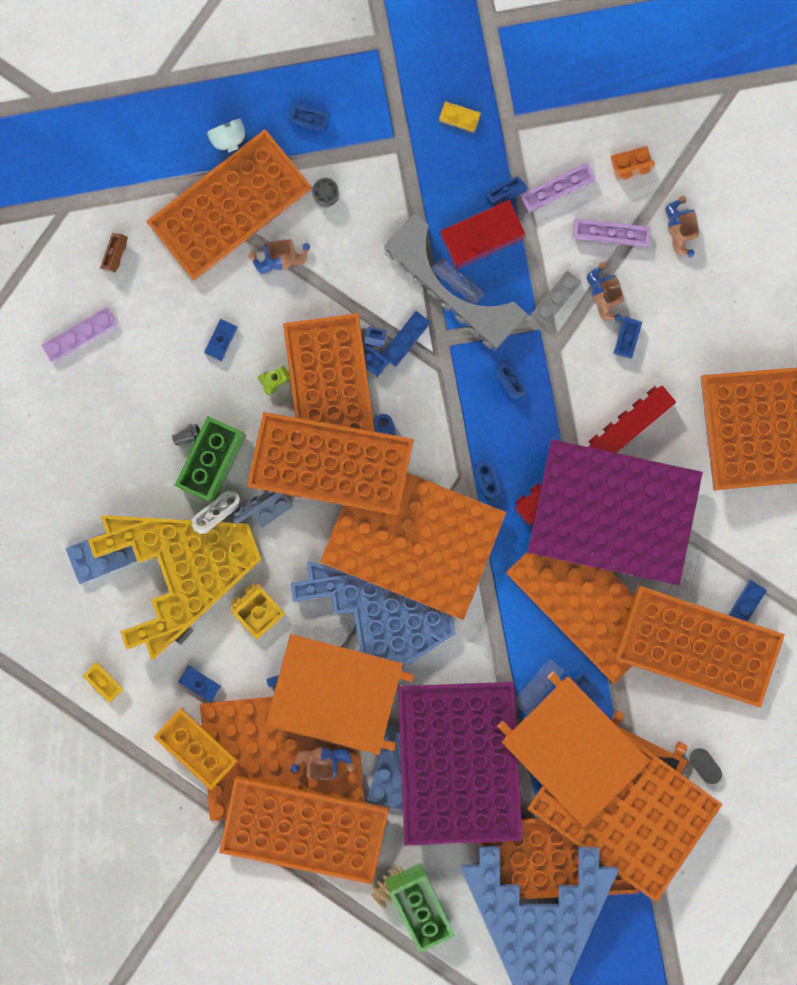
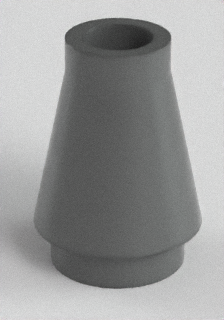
M189 424L178 433L172 435V440L176 446L195 442L201 430L197 424Z

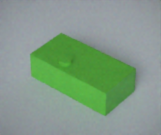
M207 416L174 486L210 503L217 498L247 435L240 430Z
M421 863L385 879L388 892L419 953L455 937L451 922Z

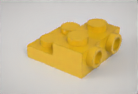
M259 583L256 586L254 584L250 585L245 591L246 594L241 599L237 597L232 601V607L230 608L231 613L256 639L260 638L286 614Z

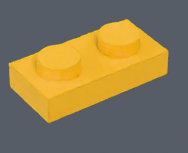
M445 102L439 121L475 133L481 113Z
M95 662L82 676L109 703L124 690L98 662Z

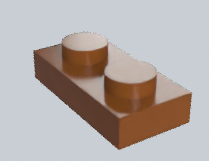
M112 233L100 269L116 273L120 266L123 251L127 246V236Z

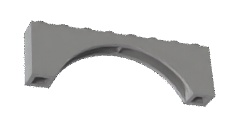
M414 213L384 245V250L386 251L384 254L391 261L396 260L399 263L398 267L407 274L409 272L417 285H423L428 289L426 292L433 299L438 298L441 301L440 305L448 312L451 310L459 323H465L470 327L468 330L475 337H481L484 340L482 343L491 350L493 348L496 351L524 321L528 314L514 301L500 306H480L465 302L446 290L434 275L427 258L426 237L429 225Z

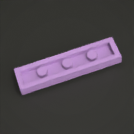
M587 162L521 194L520 199L529 214L594 182L596 178Z
M575 218L572 239L648 247L651 227Z
M106 307L41 346L53 363L117 326L118 323L109 308Z

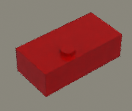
M510 200L441 230L439 237L454 269L457 270L523 240L525 232Z

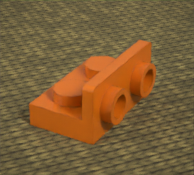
M648 146L611 155L610 157L616 179H629L633 177V174L637 173L644 175L650 173L655 166V162L651 160Z

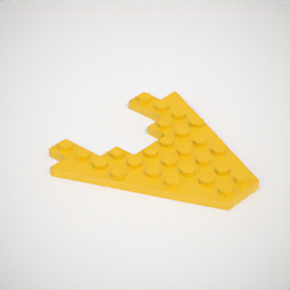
M102 515L101 519L106 533L88 539L94 558L129 546L133 547L138 564L157 557L169 593L151 599L157 618L120 631L126 650L146 644L151 660L157 658L261 561L249 524L246 523L235 525V523L220 522L209 532L200 534L193 530L192 520Z

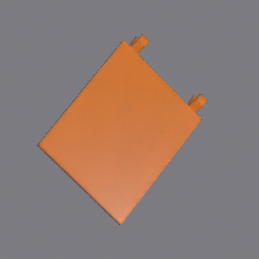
M290 634L266 725L376 755L380 754L381 748L395 751L397 743L384 740V735L398 681L402 679L413 682L414 674L403 672V663Z
M551 672L547 678L556 686L555 689L513 730L504 721H501L497 727L506 735L501 742L585 828L650 760L569 676L561 680L554 672Z

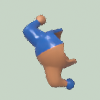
M681 196L665 208V213L669 219L668 232L672 237L674 252L693 257L695 254L694 250L684 248V244L686 241L699 238L698 220L694 210L679 211L677 209L680 204H684L687 201L685 196Z
M291 239L277 240L264 244L265 259L262 262L257 259V255L254 252H251L248 257L252 260L260 274H265L273 269L286 270L290 266L302 265L306 262L310 245L304 243L301 254L295 252Z
M601 262L598 267L590 271L586 276L592 288V299L598 305L599 314L603 320L621 322L622 315H614L610 311L613 306L624 302L622 288L616 275L604 278L598 276L599 272L606 268V263Z
M317 748L313 751L299 752L294 764L291 766V771L297 772L301 762L306 763L308 778L313 780H332L336 778L338 763L342 760L347 764L349 772L354 771L355 766L352 764L351 756L345 748L333 751L328 748Z

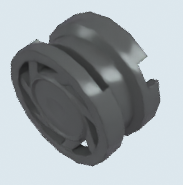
M321 178L314 183L312 193L315 202L325 208L335 205L339 198L336 182L330 178Z

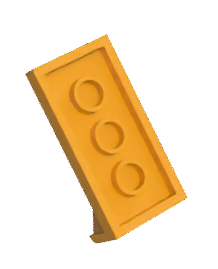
M182 706L153 738L208 789L212 790L238 760L184 711L185 707Z

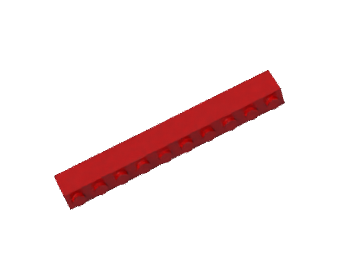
M663 385L658 388L654 386L647 392L648 397L644 400L639 398L632 404L634 408L630 412L625 410L617 417L619 419L618 422L615 424L611 422L603 428L604 433L600 437L596 434L588 441L590 443L588 447L617 453L677 402ZM539 483L530 489L531 494L527 498L523 495L515 502L517 504L514 508L528 526L534 522L541 489Z

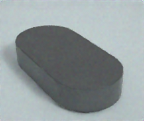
M703 748L694 749L690 754V761L707 783H718L722 778L720 767L708 751Z

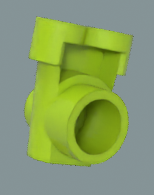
M281 366L269 373L263 372L258 376V380L263 385L265 394L269 396L276 392L278 386L290 380V374L286 367Z

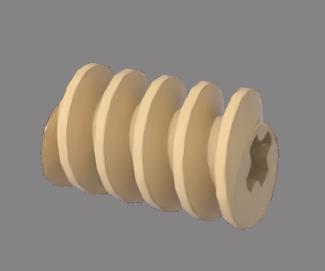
M395 864L396 871L393 872L389 869L388 872L390 877L404 871V869ZM383 875L384 881H385V879L390 878V877H387V876ZM377 881L379 888L377 889L372 886L373 894L371 895L382 908L386 909V902L392 903L393 900L388 892L386 881L384 883Z

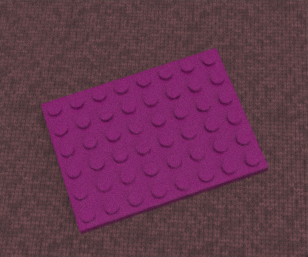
M551 439L527 553L680 586L703 472Z
M514 682L398 686L404 846L521 841L522 827L518 759L501 742L506 735L497 727L501 721H504L511 730L516 727Z

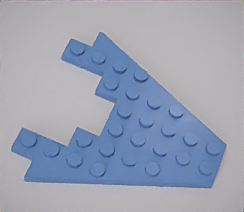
M307 562L309 580L290 583L293 602L332 596L335 615L354 612L360 648L357 651L403 663L402 668L455 635L452 615L330 566Z
M480 846V865L461 864V871L512 985H568L618 872L617 866H599L598 847H578L579 885H559V904H519V884H500L499 846Z

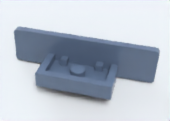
M264 491L260 495L252 497L244 506L238 507L230 516L235 525H237L252 514L261 528H263L292 508L293 505L285 494Z

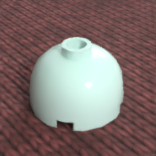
M241 118L206 132L210 142L216 149L228 150L229 153L239 149L238 145L245 138V129Z

